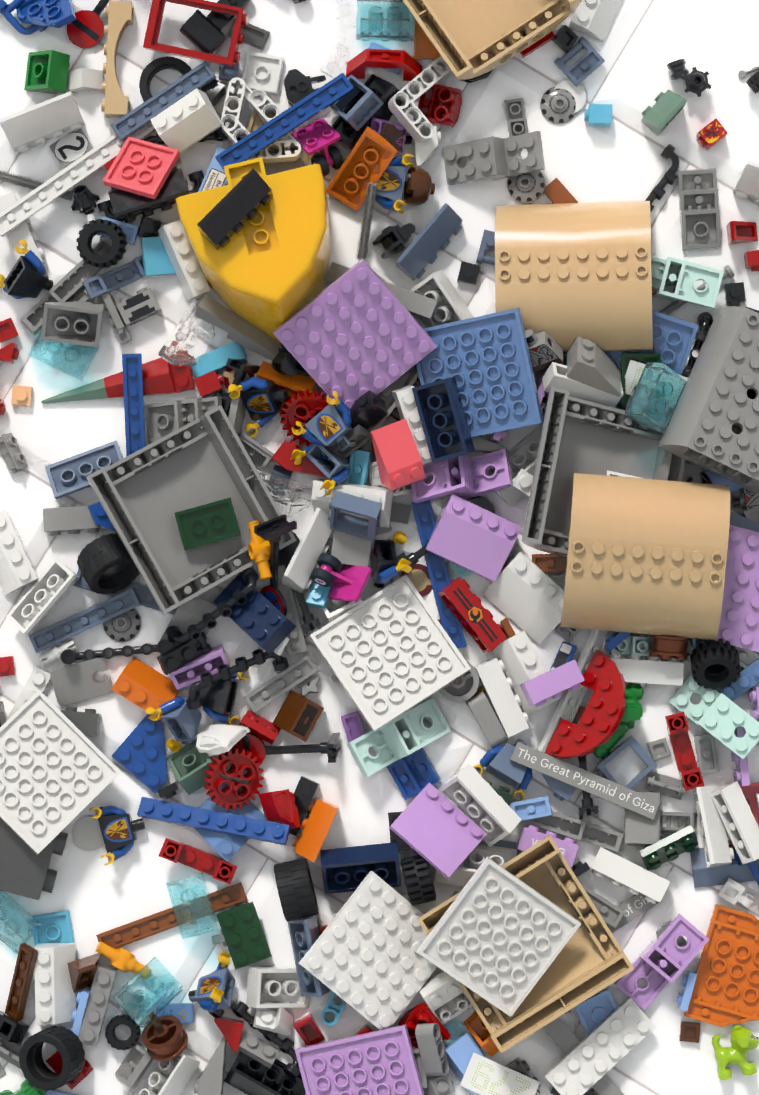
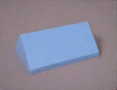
M468 1032L445 1046L449 1067L460 1082L463 1079L473 1052L485 1057ZM465 1088L469 1095H480Z

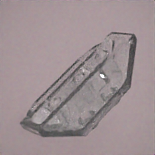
M194 298L157 354L173 366H196L215 337L214 326L194 316L200 300Z
M257 469L281 514L287 515V519L312 506V485Z

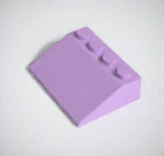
M452 494L444 505L425 550L495 582L515 544L521 526Z
M430 783L424 787L389 827L447 879L487 835L481 827Z

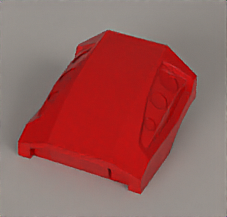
M434 84L420 96L418 108L430 123L453 128L460 115L462 91L458 88Z
M289 789L258 794L267 821L290 825L291 828L300 827L295 796Z
M420 1003L408 1010L399 1020L398 1026L407 1025L411 1044L415 1048H418L415 1035L417 1024L437 1023L440 1027L443 1041L450 1039L451 1035L432 1011L428 1009L427 1004Z

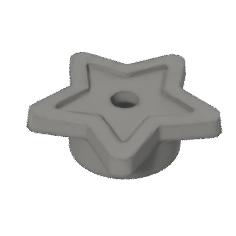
M310 676L297 685L302 688V695L304 697L308 693L319 692L317 683L320 677Z

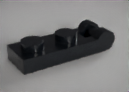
M201 632L200 639L196 641L189 639L156 657L165 675L212 651L210 644L206 641L205 632ZM197 643H199V644H200V647L195 648L194 645H196Z

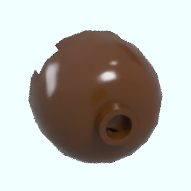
M409 167L407 174L411 175L405 181L404 200H406L405 203L407 205L418 206L428 201L430 195H434L435 183H432L431 176L424 169Z

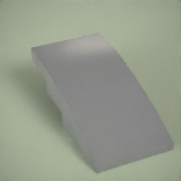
M716 168L677 170L682 249L721 247Z
M216 396L145 405L148 443H153L198 419L215 407L222 406V398Z

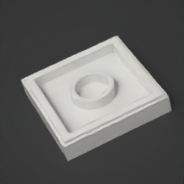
M246 51L241 79L244 80L245 84L252 91L259 89L266 94L277 96L284 57Z

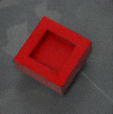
M11 317L0 322L1 343L19 336Z
M13 656L0 657V677L16 675Z

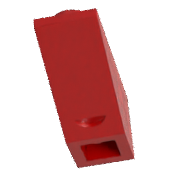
M285 440L271 457L272 460L287 471L327 478L308 457L304 456L299 465L294 464L295 459L290 460L293 450L300 448L292 440L290 442Z

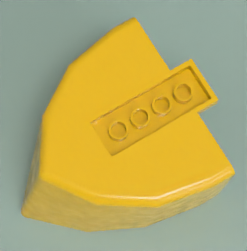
M260 157L224 166L228 185L180 196L175 200L184 231L208 285L232 312L281 343L273 334V331L323 290L331 257L329 208L320 164L308 165L266 176L263 159ZM254 169L271 188L273 193L271 196L272 200L266 206L262 205L257 210L258 214L252 220L248 219L244 223V228L238 234L234 233L230 237V242L224 248L220 247L217 250L200 234L197 224Z

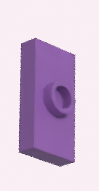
M359 711L340 716L348 742L366 733Z

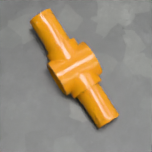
M252 521L248 523L251 536L250 543L248 544L249 556L257 564L261 580L272 578L269 566L271 545L269 541L254 533V526L260 523L259 521Z
M100 941L95 949L96 952L108 958L112 966L125 973L131 971L146 979L151 971L150 968L139 963L134 958V954L121 947L120 949H115Z

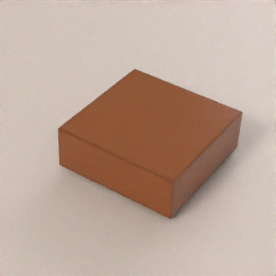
M507 618L500 621L507 637L510 638L516 635Z

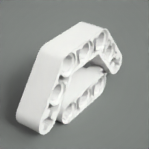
M239 77L231 79L228 84L221 116L223 124L221 130L233 144L238 142L237 138L243 135L246 137L250 134L240 123L244 100L250 104L252 109L265 123L273 119L266 116L268 111H274L276 113L275 117L282 113L264 91L259 89L252 91L245 84L244 80ZM237 85H240V88L238 89L237 93L238 97H236L234 88H236ZM255 97H261L263 98V102L260 104H256L253 102V99ZM231 103L238 104L236 110H230L228 106ZM228 121H231L235 124L230 129L224 126V124ZM291 131L280 138L282 141L274 142L262 150L257 157H251L248 160L262 157L263 163L296 161L301 156V145L292 137ZM291 147H294L295 154H291ZM272 148H276L279 151L275 156L270 155L268 152ZM282 148H284L285 155H282Z

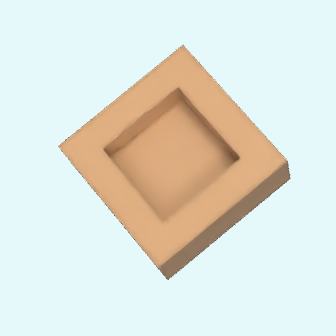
M13 385L11 404L31 406L33 387Z

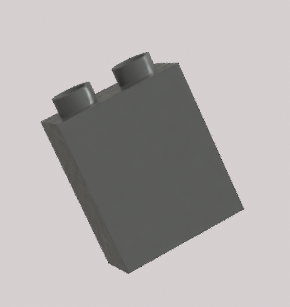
M0 818V890L35 900L40 899L41 891L52 893L58 871L49 869L48 866L52 853L62 856L68 833L60 832L37 855Z

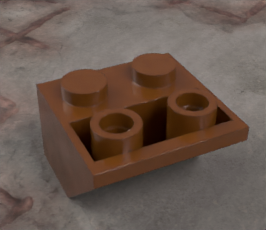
M290 690L273 724L306 742L324 707Z

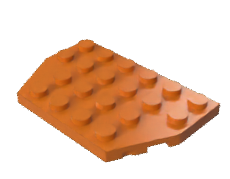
M715 904L706 934L709 941L702 948L696 969V981L688 1011H684V1016L720 1027L759 1020V920L752 914Z

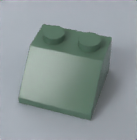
M669 89L665 93L661 92L654 99L656 103L653 107L648 106L642 112L643 118L641 122L657 136L680 113L687 103L685 98Z
M197 739L167 757L178 782L188 795L208 784V782L203 780V778L208 777L204 770H210L207 764L214 763L212 757H209L207 753H200L196 748Z

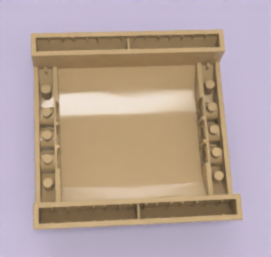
M402 0L454 76L459 80L480 76L505 63L554 30L582 2V0Z
M650 201L497 205L495 214L496 313L520 308L524 330L532 329L535 334L546 331L563 348V352H568L577 336L596 343L603 351L653 350Z
M574 473L560 627L716 640L722 611L729 540L730 485Z
M550 835L507 861L501 867L580 921V927L511 1017L457 981L501 1053L634 970L631 962ZM460 892L417 918L427 936Z

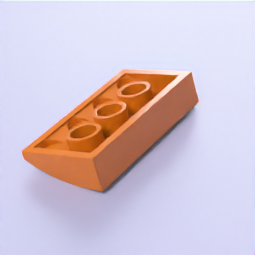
M367 126L330 182L326 192L358 212L365 201L364 199H366L367 195L365 194L368 192L366 191L368 189L366 187H369L367 186L369 185L368 182H378L398 151L386 139Z

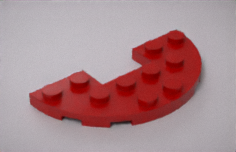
M596 650L583 675L585 681L579 683L594 692L577 725L563 718L561 719L545 751L550 756L570 759V757L588 755L594 752L596 747L602 743L605 744L611 738L622 720L626 707L625 680L616 663L599 650Z

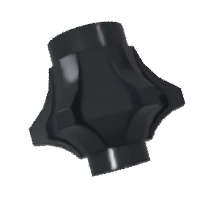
M693 67L690 74L687 76L683 75L682 80L686 84L684 91L686 93L692 92L697 97H701V93L704 90L711 88L707 78L709 75L708 71L703 73L698 71L696 67Z
M86 185L74 188L72 211H80V213L85 215L93 213L94 208L97 207L96 202L100 200L99 196L93 194Z

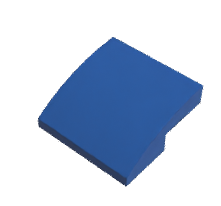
M423 747L386 766L405 800L421 792L428 783L433 785L441 780Z

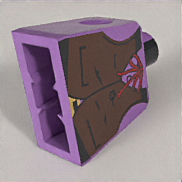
M372 117L370 128L386 139L398 151L396 155L403 152L404 144H411L412 136L406 133V129L402 125Z

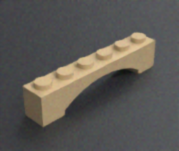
M109 0V6L105 7V17L108 18V25L104 27V35L107 36V44H104V55H107L106 63H103V74H106V82H102V93H105V100L101 102V111L104 112L106 118H121L129 113L130 99L128 96H124L120 89L116 71V57L119 42L125 29L129 24H133L134 5L132 1Z

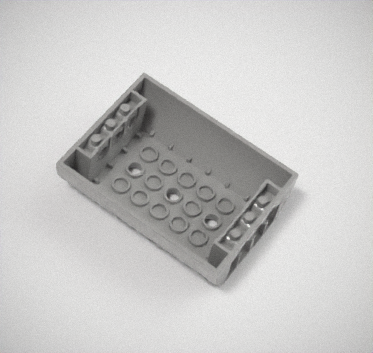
M728 306L720 308L715 315L658 447L759 494V313L746 307ZM747 390H754L756 398H748ZM733 424L740 426V434H735L732 431Z

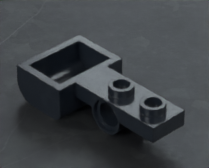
M219 0L217 3L243 8L250 0ZM198 9L183 24L180 32L199 51L213 54L227 39V36L221 30L235 16L214 11L205 16Z

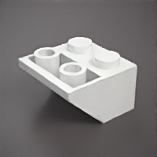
M444 971L425 982L419 990L423 999L442 1025L473 1006L457 980Z

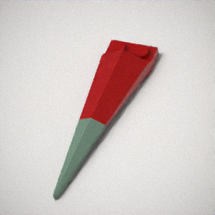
M188 352L166 355L142 364L143 394H173L196 389ZM123 371L42 400L41 403L124 397Z

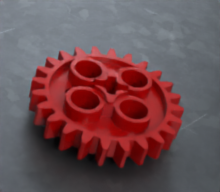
M306 389L304 394L299 390L297 395L292 393L291 397L282 406L280 413L282 417L280 423L284 424L282 429L288 430L287 436H294L292 441L299 439V445L306 442L308 447L311 442L303 438L301 434H293L291 427L295 430L300 429L296 425V422L300 421L304 425L303 428H306L305 424L319 413L318 410H323L329 405L327 397H323V391L318 395L316 389L313 390V393Z
M233 747L232 751L229 750L225 754H219V758L213 756L214 763L207 764L210 770H204L208 774V777L203 778L204 781L208 782V784L204 785V788L209 790L206 795L211 797L210 800L214 803L216 802L217 806H223L226 810L229 807L235 810L236 806L242 809L243 803L249 806V799L255 801L253 795L260 794L257 788L263 787L259 781L264 779L260 775L264 770L258 768L262 763L256 761L257 756L251 755L252 752L248 750L245 752L243 748L238 750ZM230 764V769L226 771V766ZM247 768V773L243 775V770ZM219 774H224L233 778L238 777L241 780H248L249 782L242 783L237 780H230L225 777H219ZM225 782L224 788L220 790L221 784ZM242 786L241 792L237 794L238 788Z

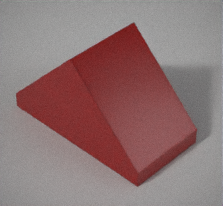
M730 221L726 225L728 245L758 241L756 222Z
M312 1013L294 1022L295 1030L307 1046L318 1044L325 1040Z
M223 1016L221 1018H214V1022L233 1052H237L244 1021Z

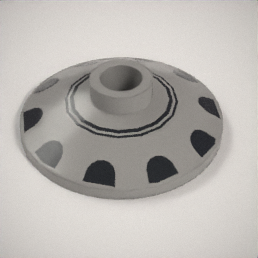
M552 87L541 98V112L548 121L554 124L567 123L576 115L574 113L576 108L575 98L565 89H554L555 87ZM557 101H562V102H563V106H561V107L557 106V105H556V102H557Z
M541 171L508 178L507 188L514 200L520 203H531L539 199L543 194L545 179ZM524 180L529 181L526 186L522 185Z
M134 608L103 622V628L107 636L112 640L127 642L139 633L141 618L138 611ZM120 619L125 621L122 627L118 625Z

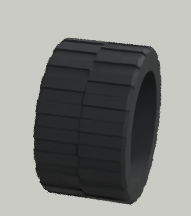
M110 533L93 540L82 549L77 558V565L90 589L97 594H107L121 590L140 574L118 533Z
M300 858L275 864V880L285 920L288 922L318 915V905L307 859Z
M63 1026L48 1027L30 1036L23 1043L19 1057L20 1068L25 1079L31 1085L44 1091L56 1090L77 1078L79 1073L82 1072L83 1065L85 1064V1050L79 1037L70 1029H66ZM44 1042L52 1044L60 1052L63 1060L61 1074L51 1071L44 1063L42 1057Z

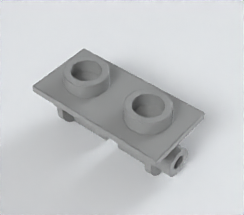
M12 433L1 435L0 453L2 456L7 453L9 457L4 459L8 470L14 474L20 469L27 468L26 458L18 447L17 439Z
M653 771L648 773L644 789L681 800L682 795L685 793L682 780Z
M0 1037V1057L20 1068L19 1057L22 1047Z

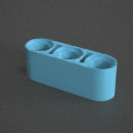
M234 341L190 360L189 363L195 377L198 378L214 370L217 372L227 368L228 358L247 359V355L243 346Z
M333 991L321 1013V1020L327 1026L336 1024L347 1004L345 1001L340 1004L334 1002L333 997L336 994ZM331 1011L335 1014V1018L332 1021H328L325 1019L324 1014Z

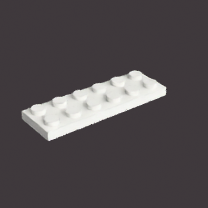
M629 997L546 1073L544 1077L560 1095H583L653 1031L656 1026Z

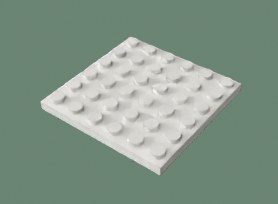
M407 575L399 578L310 635V639L373 732L453 682L455 678L461 677L471 670Z
M40 690L0 727V818L38 855L121 773Z
M486 857L416 951L511 1017L580 927L581 922L496 862Z
M373 871L368 873L299 962L303 968L379 1030L391 1028L437 968L436 965L416 951L427 937V934L417 918L424 914L415 906H412L409 901Z

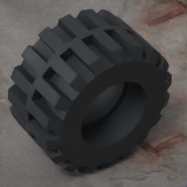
M103 219L89 221V224H85L82 231L80 230L78 233L79 238L76 239V242H78L77 250L80 252V257L91 266L98 268L115 266L119 260L123 259V254L126 253V235L114 222ZM100 232L107 233L112 239V247L105 255H98L92 249V239Z
M718 639V641L705 640L702 641L703 644L696 645V648H693L690 655L693 679L699 686H704L706 689L712 688V690H716V688L724 689L725 686L729 687L732 685V682L735 683L737 681V677L740 676V662L738 650L735 646L730 645L729 641L723 643V639Z
M420 854L402 858L401 868L412 906L435 901L436 892L428 861Z

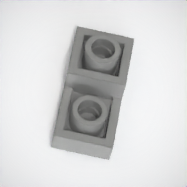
M523 98L504 100L509 137L528 133Z

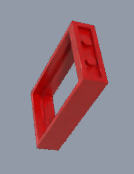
M152 0L143 48L235 68L236 63L238 64L240 61L241 53L238 50L239 45H242L244 41V33L242 31L243 26L247 25L248 14H246L244 8L205 0ZM166 2L236 16L228 56L223 57L158 43Z

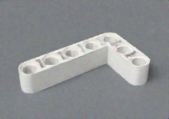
M441 56L398 91L388 102L390 111L418 143L427 142L434 135L435 130L430 121L415 105L414 101L451 71ZM437 65L442 66L443 72L437 69ZM423 76H426L430 83H426L423 80ZM409 88H413L416 91V95L410 93ZM395 100H400L402 102V106H398ZM408 114L413 115L415 121H411L408 118ZM420 129H424L427 132V136H423Z

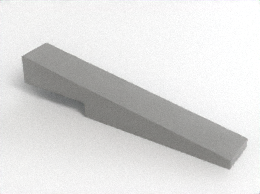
M103 240L93 251L98 255H105L110 251L111 247ZM82 259L48 291L46 296L20 319L21 323L35 335L42 328L45 302H69L84 287L82 282L94 277L103 268L91 266Z
M332 262L325 280L333 283L350 268ZM383 281L408 312L432 320L438 305L437 300Z
M204 294L194 316L228 332L226 338L270 360L276 357L279 353V348H282L281 343Z
M514 798L512 800V802L520 801ZM552 811L550 816L522 821L615 852L620 851L624 838V833Z

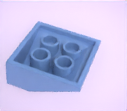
M225 782L221 784L220 790L224 788ZM209 797L199 807L267 821L265 815L250 800L249 806L243 803L242 809L236 806L235 810L230 809V807L226 810L223 806H217L216 802H212L210 800L211 797ZM194 828L227 862L249 840V838Z

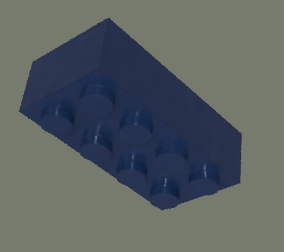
M455 377L412 388L432 463L475 452Z
M238 574L213 601L217 606L220 602L228 601L232 598L236 590H242L248 585L244 582L241 574ZM254 588L246 596L248 599L246 604L241 606L235 604L231 607L232 614L229 617L261 648L271 654L296 625Z
M397 842L320 850L325 894L355 891L370 871L377 874L391 887L402 886Z

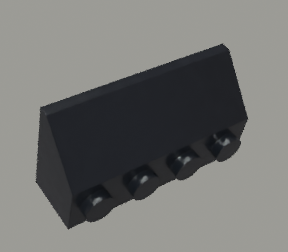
M371 74L364 85L373 91L384 103L372 117L389 121L393 113L388 108V102L400 90L394 84ZM360 91L343 112L347 114L365 94ZM396 99V104L401 106L402 102ZM339 116L331 126L341 136L337 143L351 152L367 126H371L372 117L356 131Z
M177 166L173 167L156 199L111 187L112 190L108 191L115 217L189 194L182 168L177 169Z
M252 169L197 224L200 234L217 250L220 247L224 248L230 242V237L234 233L238 234L244 228V223L248 219L252 220L258 214L257 210L262 205L266 206L272 200L271 196L273 193L271 188Z
M239 1052L224 1079V1082L247 1095L306 1094L301 1072L296 1079H292L283 1071L286 1064L278 1059H275L271 1068H268L242 1052Z

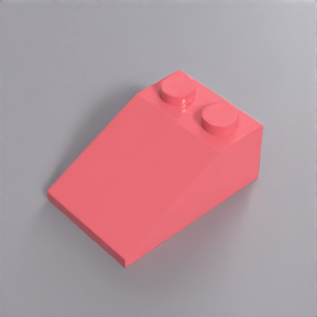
M406 419L371 431L381 484L393 491L425 478L422 459Z

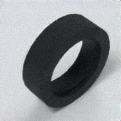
M170 56L160 57L150 62L144 68L139 81V89L143 101L145 102L152 97L150 83L158 72L165 69H173L184 76L192 70L190 66L183 60Z

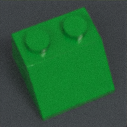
M55 50L29 52L24 90L49 94L66 93L70 55Z

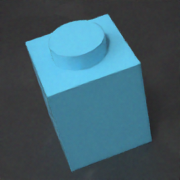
M589 104L588 109L584 110V121H587V126L610 127L612 124V104Z

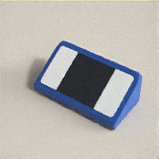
M563 641L550 670L572 661L577 646Z

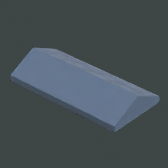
M117 440L45 466L55 499L91 487L86 478L88 475L123 459Z
M729 845V848L732 847L733 852H736L734 845ZM697 848L690 852L694 888L724 885L728 878L737 883L756 881L747 863L739 866L735 859H731V864L707 868L704 848ZM757 859L755 863L759 869V859Z

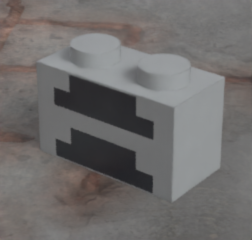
M147 287L142 288L136 292L137 295L131 298L130 296H125L119 300L120 303L116 304L127 327L162 311L151 288L148 290Z

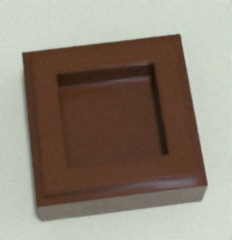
M681 1021L679 1041L699 1043L701 1023Z

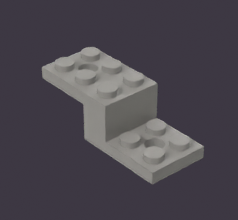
M540 131L507 138L491 136L443 147L447 185L450 186L479 179L499 180L545 170ZM523 149H526L528 152L525 159L521 157ZM463 158L466 159V166L464 168L460 166Z

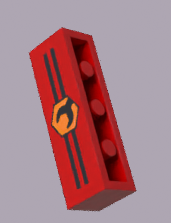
M460 577L456 578L437 594L484 653L491 652L507 638L504 634L505 630L501 625L496 624L492 613L482 606L481 599L471 592L469 584Z

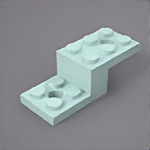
M651 256L652 286L657 291L652 297L670 302H675L677 299L714 309L724 271L669 256L666 260ZM697 280L705 282L706 287L704 290L696 289L695 282Z
M692 673L669 701L671 705L680 712L684 711L686 717L710 736L719 740L742 760L747 757L759 742V722L723 693L720 694L716 690H712V688L706 689L704 686H699L694 681ZM692 695H700L701 702L699 704H692L690 701ZM739 727L746 730V734L742 738L735 736V730Z
M434 697L403 713L377 731L373 732L371 730L347 743V746L362 775L366 778L449 733L451 729ZM424 718L429 721V728L424 726ZM369 747L375 750L374 757L370 756Z

